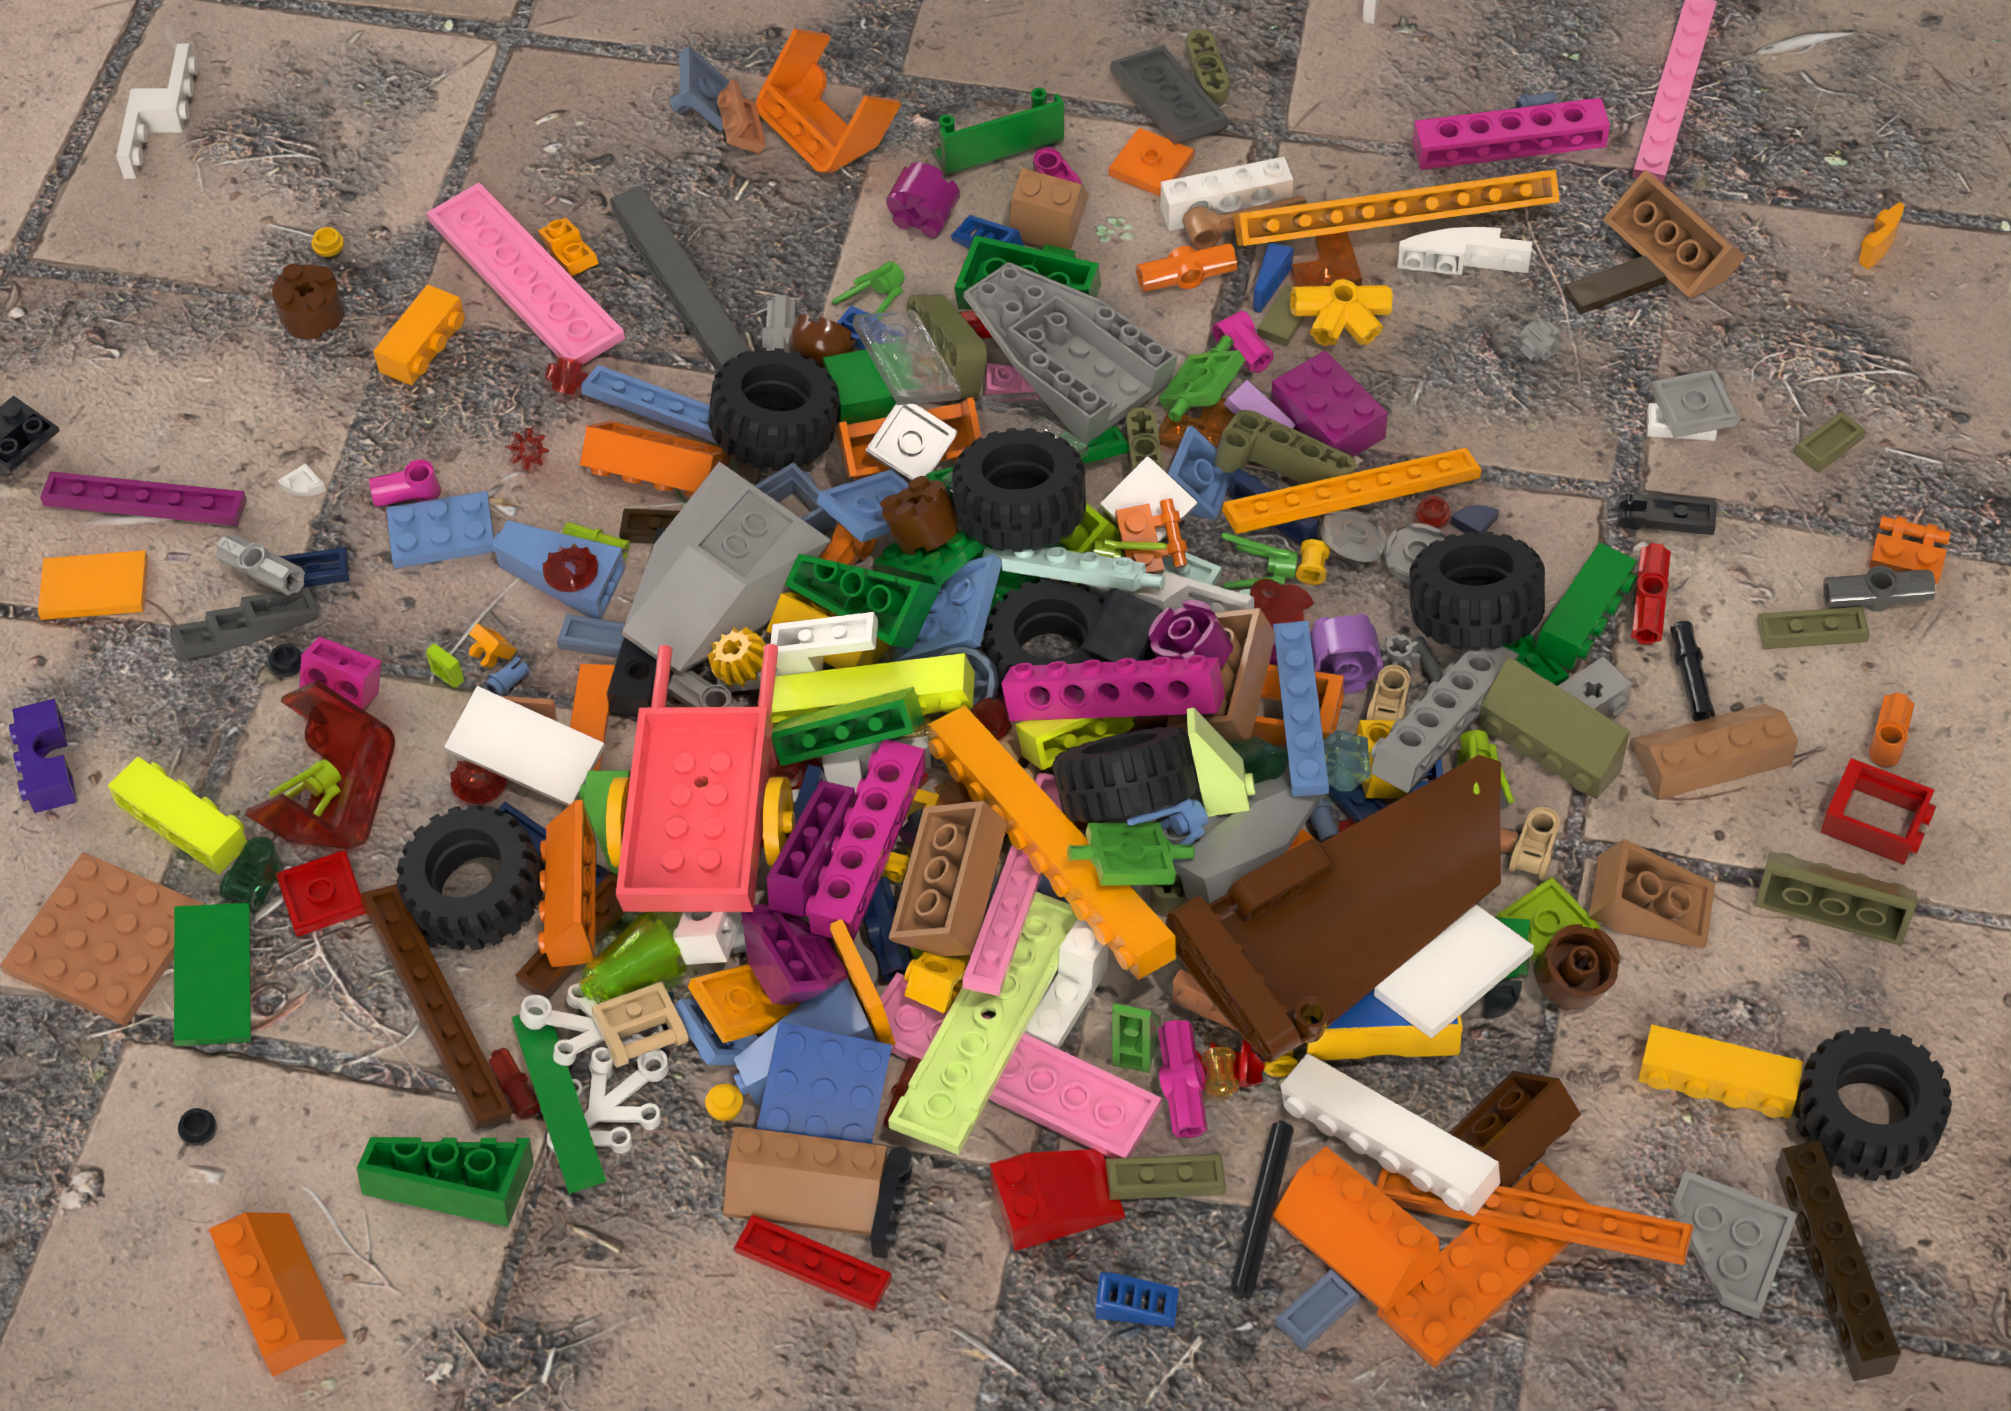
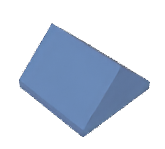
M1191 425L1185 431L1168 475L1197 501V506L1189 514L1212 520L1217 518L1230 485V476L1233 473L1224 472L1215 465L1214 459L1217 448Z

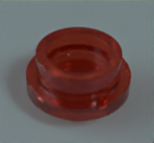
M1428 496L1418 504L1416 518L1421 524L1440 528L1448 523L1450 508L1443 498Z

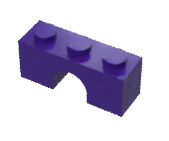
M55 699L12 709L14 723L9 724V731L13 744H18L19 751L13 752V757L18 773L22 772L23 780L18 781L22 800H29L34 813L77 803L73 774L65 756L45 758L49 752L68 746L64 720Z

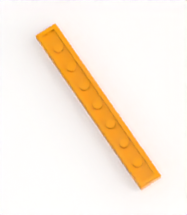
M1466 447L1223 502L1222 512L1234 532L1239 534L1480 479L1482 469Z

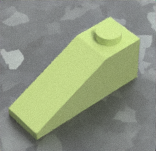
M1195 708L1187 709L1188 736L1207 816L1250 811L1249 796L1255 795L1253 773L1246 774L1244 762L1240 755Z

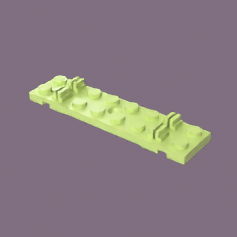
M1036 892L1000 996L965 989L962 986L926 1054L909 1081V1088L905 1096H901L888 1120L890 1129L957 1155L960 1154L1058 970L1059 948L1078 919L1072 910L1071 904ZM992 1011L996 1014L991 1019L982 1017V1013Z

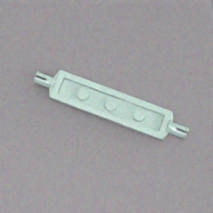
M986 547L983 552V557L991 554L996 555L1002 561V571L1117 588L1132 592L1143 587L1163 590L1165 586V575L1146 573L1145 563L1135 562L1126 557L1110 558L1100 556L1094 552L1078 553L1067 551L1062 547H1042V549L1032 551V548L1022 549L1023 552H1013L1012 549L1000 551Z

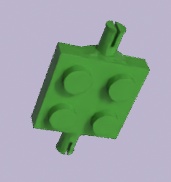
M1227 335L1222 336L1216 347L1212 348L1211 351L1188 356L1158 399L1164 409H1171L1168 412V417L1172 421L1179 422L1190 407H1209L1221 399V394L1237 376L1238 370L1245 362L1239 350L1229 351L1234 345L1232 338Z
M1127 822L1088 823L1086 837L1089 845L1069 844L1067 848L1069 861L1090 860L1096 868L1100 885L1115 886L1174 885L1176 871L1172 860H1193L1195 855L1193 844L1170 843L1163 833L1160 822H1143L1132 826L1128 825Z

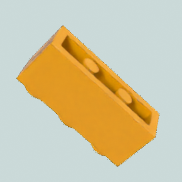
M427 284L374 349L373 352L379 372L412 386L418 377L427 371L430 362L437 353L443 351L453 333L462 327L465 314L460 297Z

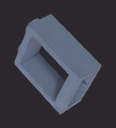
M794 462L755 485V487L776 502H780L795 493L812 511L801 519L821 533L836 525L835 519L816 503L821 490L816 486L813 477L807 471L802 472Z

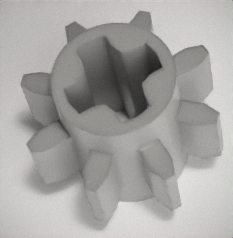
M1535 320L1530 322L1520 334L1519 338L1524 344L1520 351L1530 360L1535 359L1538 361L1541 358L1545 361L1550 359L1561 345V342L1556 337L1560 330L1550 321L1545 322L1541 320L1539 323Z
M1405 634L1392 637L1387 635L1385 646L1379 645L1384 667L1399 665L1406 669L1411 676V667H1417L1420 664V654L1417 653L1418 642H1411Z

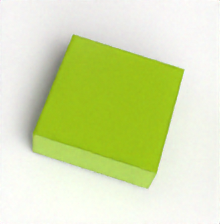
M433 643L426 650L431 672L451 687L457 688L464 682L459 660Z

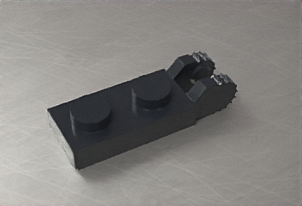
M1630 493L1620 496L1618 505L1624 512L1621 511L1619 513L1617 522L1622 528L1638 530L1645 526V529L1714 535L1717 505L1715 499L1652 493L1647 495H1632Z
M902 1145L901 1147H893L890 1150L881 1183L870 1235L872 1255L877 1258L887 1259L890 1245L897 1244L900 1223L895 1221L897 1210H904L907 1196V1188L905 1186L910 1184L912 1178L911 1153Z

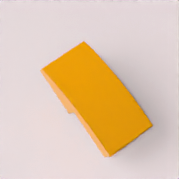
M1901 202L1889 210H1882L1874 220V232L1869 233L1863 239L1859 263L1867 270L1875 265L1893 244L1905 206Z
M566 217L551 221L546 227L538 230L540 238L550 253L571 277L599 264L596 253L582 241L579 230Z

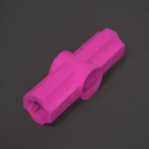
M1172 1020L1164 1022L1163 1026L1158 1028L1163 1066L1159 1068V1080L1162 1091L1168 1099L1172 1131L1177 1138L1190 1139L1199 1137L1208 1130L1202 1094L1206 1090L1207 1084L1203 1066L1197 1058L1193 1026L1189 1021Z

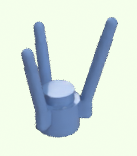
M1187 798L1178 804L1144 813L1127 820V824L1132 826L1170 815L1169 819L1160 822L1162 830L1172 827L1178 835H1188L1180 844H1192L1196 839L1205 835L1202 827L1207 825L1208 816L1198 800Z

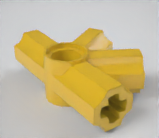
M1340 279L1333 282L1331 286L1292 287L1290 292L1291 314L1294 316H1317L1310 335L1320 345L1325 347L1336 345L1345 328L1359 345L1363 344L1365 346L1373 342L1382 332L1383 325L1374 315H1390L1393 295L1391 287H1388V285L1356 286L1349 280Z

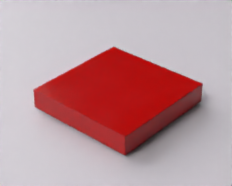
M346 850L276 873L297 937L366 914L361 903L362 896Z

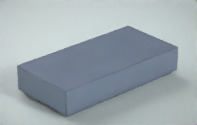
M566 614L557 640L558 648L618 658L624 639L621 633L625 623Z
M1330 1269L1276 1318L1275 1325L1304 1351L1359 1301L1360 1294L1333 1269Z

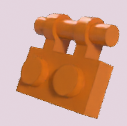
M1171 498L1159 502L1162 514L1152 516L1149 503L1115 510L1121 542L1158 543L1155 529H1166L1169 543L1165 550L1123 549L1126 558H1130L1135 562L1145 563L1146 573H1163L1164 565L1162 559L1172 557L1175 569L1188 566L1185 555L1188 552L1186 541L1182 540L1179 523H1181L1180 513L1175 511L1173 499Z
M1882 516L1879 529L1890 531L1892 535L1877 534L1869 568L1885 566L1894 572L1929 569V571H1933L1935 584H1938L1947 550L1934 547L1933 544L1936 542L1948 545L1951 532L1938 529V525L1927 523V526L1907 522V518L1896 516V519ZM1907 535L1923 539V542L1921 544L1904 540L1902 536Z

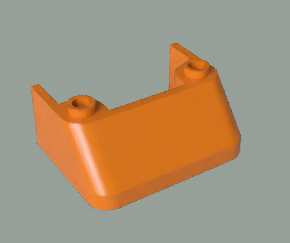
M794 28L757 96V111L815 170L833 173L879 145L902 103L894 99L864 95L851 121L847 125L820 99L826 88L827 77L825 71L817 62L831 36L826 33Z
M974 397L966 398L958 404L926 410L958 431L957 436L940 462L953 459L955 463L962 451L967 446L970 447L974 440L981 437ZM886 418L847 425L845 421L840 422L835 427L847 479H854L855 481L890 470L865 453L866 448Z

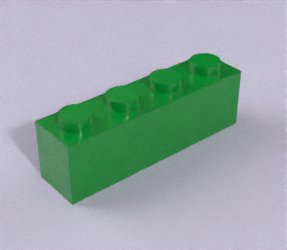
M1599 542L1541 628L1534 652L1570 670H1573L1580 658L1586 660L1594 645L1592 639L1594 636L1600 638L1608 625L1609 619H1607V616L1609 614L1615 616L1623 601L1622 593L1628 595L1637 580V576L1633 574L1637 560Z
M910 687L781 720L772 730V741L780 764L784 766L915 733L924 722V717L915 689Z

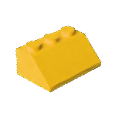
M796 591L781 593L766 631L772 634L773 624L836 617L838 615ZM876 638V648L873 650L824 655L823 663L825 662L833 666L834 669L876 664L891 645Z

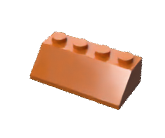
M609 420L586 426L580 465L591 468L590 473L595 475L610 476L611 473L622 475L621 480L635 484H641L642 480L653 482V488L673 491L674 487L685 490L684 495L692 497L719 461L725 466H729L733 454L729 456L723 451L721 446Z
M582 799L575 800L546 825V840L540 843L542 861L546 862V869L540 871V885L542 892H545V900L539 902V914L541 922L544 923V931L539 932L538 941L541 954H547L551 967L596 963L597 841Z
M1327 1146L1298 1169L1273 1214V1219L1384 1313L1441 1264L1439 1238Z
M245 1212L208 1229L261 1354L273 1377L347 1343L290 1213Z

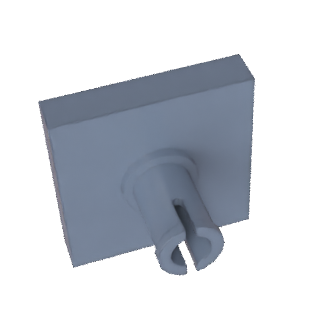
M688 46L679 52L680 92L670 97V105L680 115L689 108H694L721 131L723 130V122L717 105L719 93L728 86L729 80Z

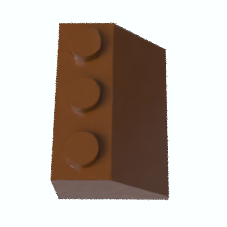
M1512 1071L1449 1134L1498 1161L1500 1173L1499 1186L1509 1187L1519 1180L1520 1174L1532 1162L1543 1157L1546 1149L1558 1137L1563 1136L1570 1130L1571 1124L1581 1113L1560 1078Z

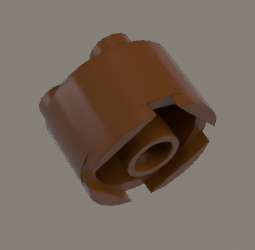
M289 264L284 267L283 274L278 277L273 285L272 297L279 320L286 328L287 333L299 339H316L322 337V332L330 328L332 331L335 330L343 320L344 306L332 270L318 265Z
M926 476L916 477L909 482L908 488L898 494L887 496L880 503L883 509L882 516L899 549L904 554L914 555L916 554L914 549L924 547L926 552L936 549L949 541L958 532L954 502L941 481H929Z
M1572 924L1562 928L1542 948L1533 965V972L1539 988L1550 1001L1562 1010L1581 1009L1594 1004L1616 982L1620 954L1614 941L1598 928L1582 926L1583 924Z

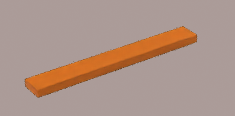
M1383 1167L1376 1185L1380 1191L1403 1208L1684 1266L1693 1235L1692 1224L1499 1185L1474 1217L1463 1210L1457 1211L1452 1209L1441 1197L1430 1191L1424 1192L1419 1190L1412 1184L1410 1179L1398 1172L1391 1173Z

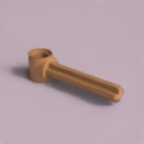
M1296 196L1217 215L1214 210L1209 211L1206 207L1200 206L1186 212L1182 223L1193 246L1201 250L1216 245L1221 238L1222 232L1235 230L1233 213L1305 204L1307 201L1304 196Z

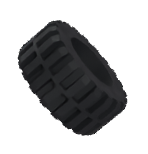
M757 348L752 353L749 350L742 352L737 356V359L732 357L724 363L716 372L712 382L708 425L712 431L711 435L718 445L721 444V448L729 456L733 454L737 461L746 464V462L752 463L755 468L772 467V470L780 471L783 467L793 462L798 467H801L804 462L808 465L818 459V456L823 455L829 449V444L833 442L840 400L838 387L824 367L820 369L818 362L812 358L808 360L803 358L801 353L795 351L788 353L784 352V349L775 348L774 351L766 350V348ZM772 406L782 408L787 411H771L761 407Z
M1008 428L1006 432L1002 433L994 431L988 433L984 439L979 437L974 440L970 447L967 446L954 463L952 483L955 517L962 530L971 538L975 537V540L984 546L990 544L995 550L1004 551V549H1012L1013 552H1023L1022 549L1032 548V551L1040 550L1043 545L1049 544L1052 546L1059 543L1062 536L1068 537L1084 517L1086 510L1084 462L1073 446H1070L1062 437L1055 438V435L1051 432L1044 430L1041 433L1037 432L1035 428H1026L1025 430Z
M1474 531L1464 532V535L1459 536L1452 534L1446 536L1442 541L1437 539L1430 543L1427 548H1423L1411 564L1409 579L1412 619L1424 635L1428 638L1432 636V639L1439 644L1444 645L1447 643L1456 649H1462V647H1468L1471 650H1481L1484 647L1496 649L1505 643L1511 645L1518 642L1521 636L1527 637L1543 619V614L1545 613L1544 563L1532 547L1529 548L1520 539L1515 541L1512 536L1506 534L1499 536L1484 531L1483 534H1474Z
M1050 578L1039 579V583L1032 584L1031 581L1020 585L1019 590L1011 589L1004 594L1003 602L999 600L992 607L991 615L987 618L984 634L985 654L997 668L999 677L997 692L1004 694L1001 683L1011 666L1020 663L1048 665L1056 661H1063L1066 664H1077L1093 660L1081 647L1104 603V599L1096 592L1090 594L1089 587L1080 583L1075 586L1070 584V581L1059 580V582H1051ZM1050 633L1069 636L1081 644V647L1072 654L1056 659L1039 658L1021 648L1030 639ZM1073 685L1076 689L1082 690L1080 687ZM1040 687L1043 691L1048 692L1045 688Z
M1176 726L1142 729L1086 742L1059 753L1052 765L1062 811L1069 820L1074 822L1104 821L1106 819L1123 818L1124 816L1160 809L1163 806L1172 805L1180 802L1182 799L1191 797L1192 794L1197 792L1199 787L1188 733L1183 728H1177Z
M468 805L465 810H461L460 806L448 809V814L440 816L438 813L429 818L431 823L425 827L421 825L413 833L415 836L414 840L406 842L402 849L405 858L398 860L396 870L399 874L396 880L397 887L402 895V901L418 927L425 935H430L434 942L440 945L448 943L451 949L464 950L465 945H469L471 950L483 949L486 943L491 942L494 946L503 942L502 937L509 933L514 936L521 930L520 924L524 920L526 922L530 921L535 914L532 906L539 905L543 896L540 888V871L543 864L524 827L520 826L518 821L510 814H502L500 809L488 806L486 810H483L481 805ZM480 857L494 858L500 861L496 876L481 891L459 898L442 895V889L447 877L460 864Z
M1868 1026L1856 1027L1855 1032L1850 1034L1849 1030H1843L1835 1033L1833 1040L1829 1038L1821 1042L1816 1052L1811 1053L1806 1062L1794 1105V1115L1798 1118L1797 1128L1802 1137H1809L1807 1143L1820 1140L1830 1168L1837 1165L1844 1169L1842 1174L1853 1178L1855 1173L1864 1175V1180L1877 1181L1879 1175H1885L1886 1180L1900 1178L1903 1170L1906 1174H1910L1919 1169L1922 1162H1927L1940 1142L1952 1107V1101L1949 1098L1951 1094L1950 1083L1946 1078L1942 1079L1944 1069L1937 1060L1932 1062L1929 1059L1931 1052L1923 1045L1919 1047L1911 1043L1912 1038L1901 1034V1037L1890 1034V1029L1879 1027L1878 1032L1870 1031ZM1855 1083H1868L1880 1086L1891 1092L1900 1101L1907 1117L1891 1124L1867 1122L1855 1116L1845 1107L1839 1097L1838 1090Z

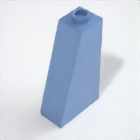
M508 520L502 531L495 535L493 541V551L496 553L500 568L590 618H603L626 569L622 548Z
M848 978L815 998L802 1002L780 1020L781 1022L878 1041ZM779 1022L734 1058L739 1073L733 1076L743 1096L750 1093L756 1106L761 1105L763 1101Z

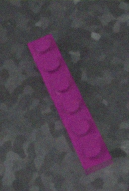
M52 471L48 475L40 496L43 506L238 526L247 500L244 491Z

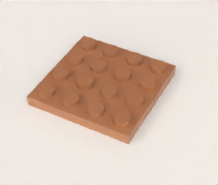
M82 852L2 961L0 967L3 973L126 1027L174 959V906L204 905V903Z

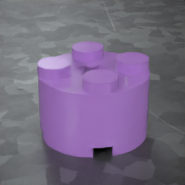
M1356 614L1354 616L1334 618L1322 617L1314 622V629L1310 633L1315 671L1343 675L1345 695L1366 689V683L1374 677L1375 681H1377L1378 674L1384 668L1376 629L1370 623L1367 615Z

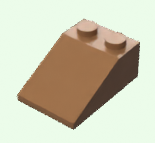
M1623 839L1598 856L1589 918L1620 933L1704 948L1707 946L1715 883Z

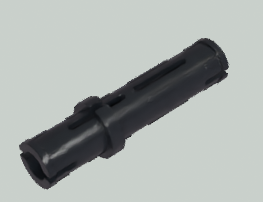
M1689 621L1676 622L1675 626L1670 627L1676 650L1674 659L1682 672L1692 719L1696 722L1715 716V711L1711 703L1702 667V650L1696 644L1692 623Z

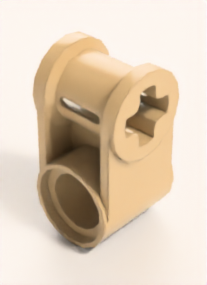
M1389 665L1380 670L1374 695L1370 700L1366 720H1397L1399 718L1403 720L1405 718L1410 675L1406 669L1399 665ZM1389 686H1395V687H1398V688H1397V689H1391V688H1388V687H1389Z
M1538 807L1529 812L1520 839L1516 842L1509 871L1515 872L1518 869L1538 875L1539 880L1545 881L1552 861L1560 822L1554 810L1548 807ZM1536 828H1544L1548 832H1539Z

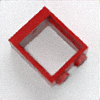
M1850 758L1826 812L1820 833L1905 865L1909 853L1917 854L1925 835V833L1919 832L1921 825L1929 826L1937 806L1930 802L1935 789ZM1855 790L1915 812L1905 838L1844 815Z

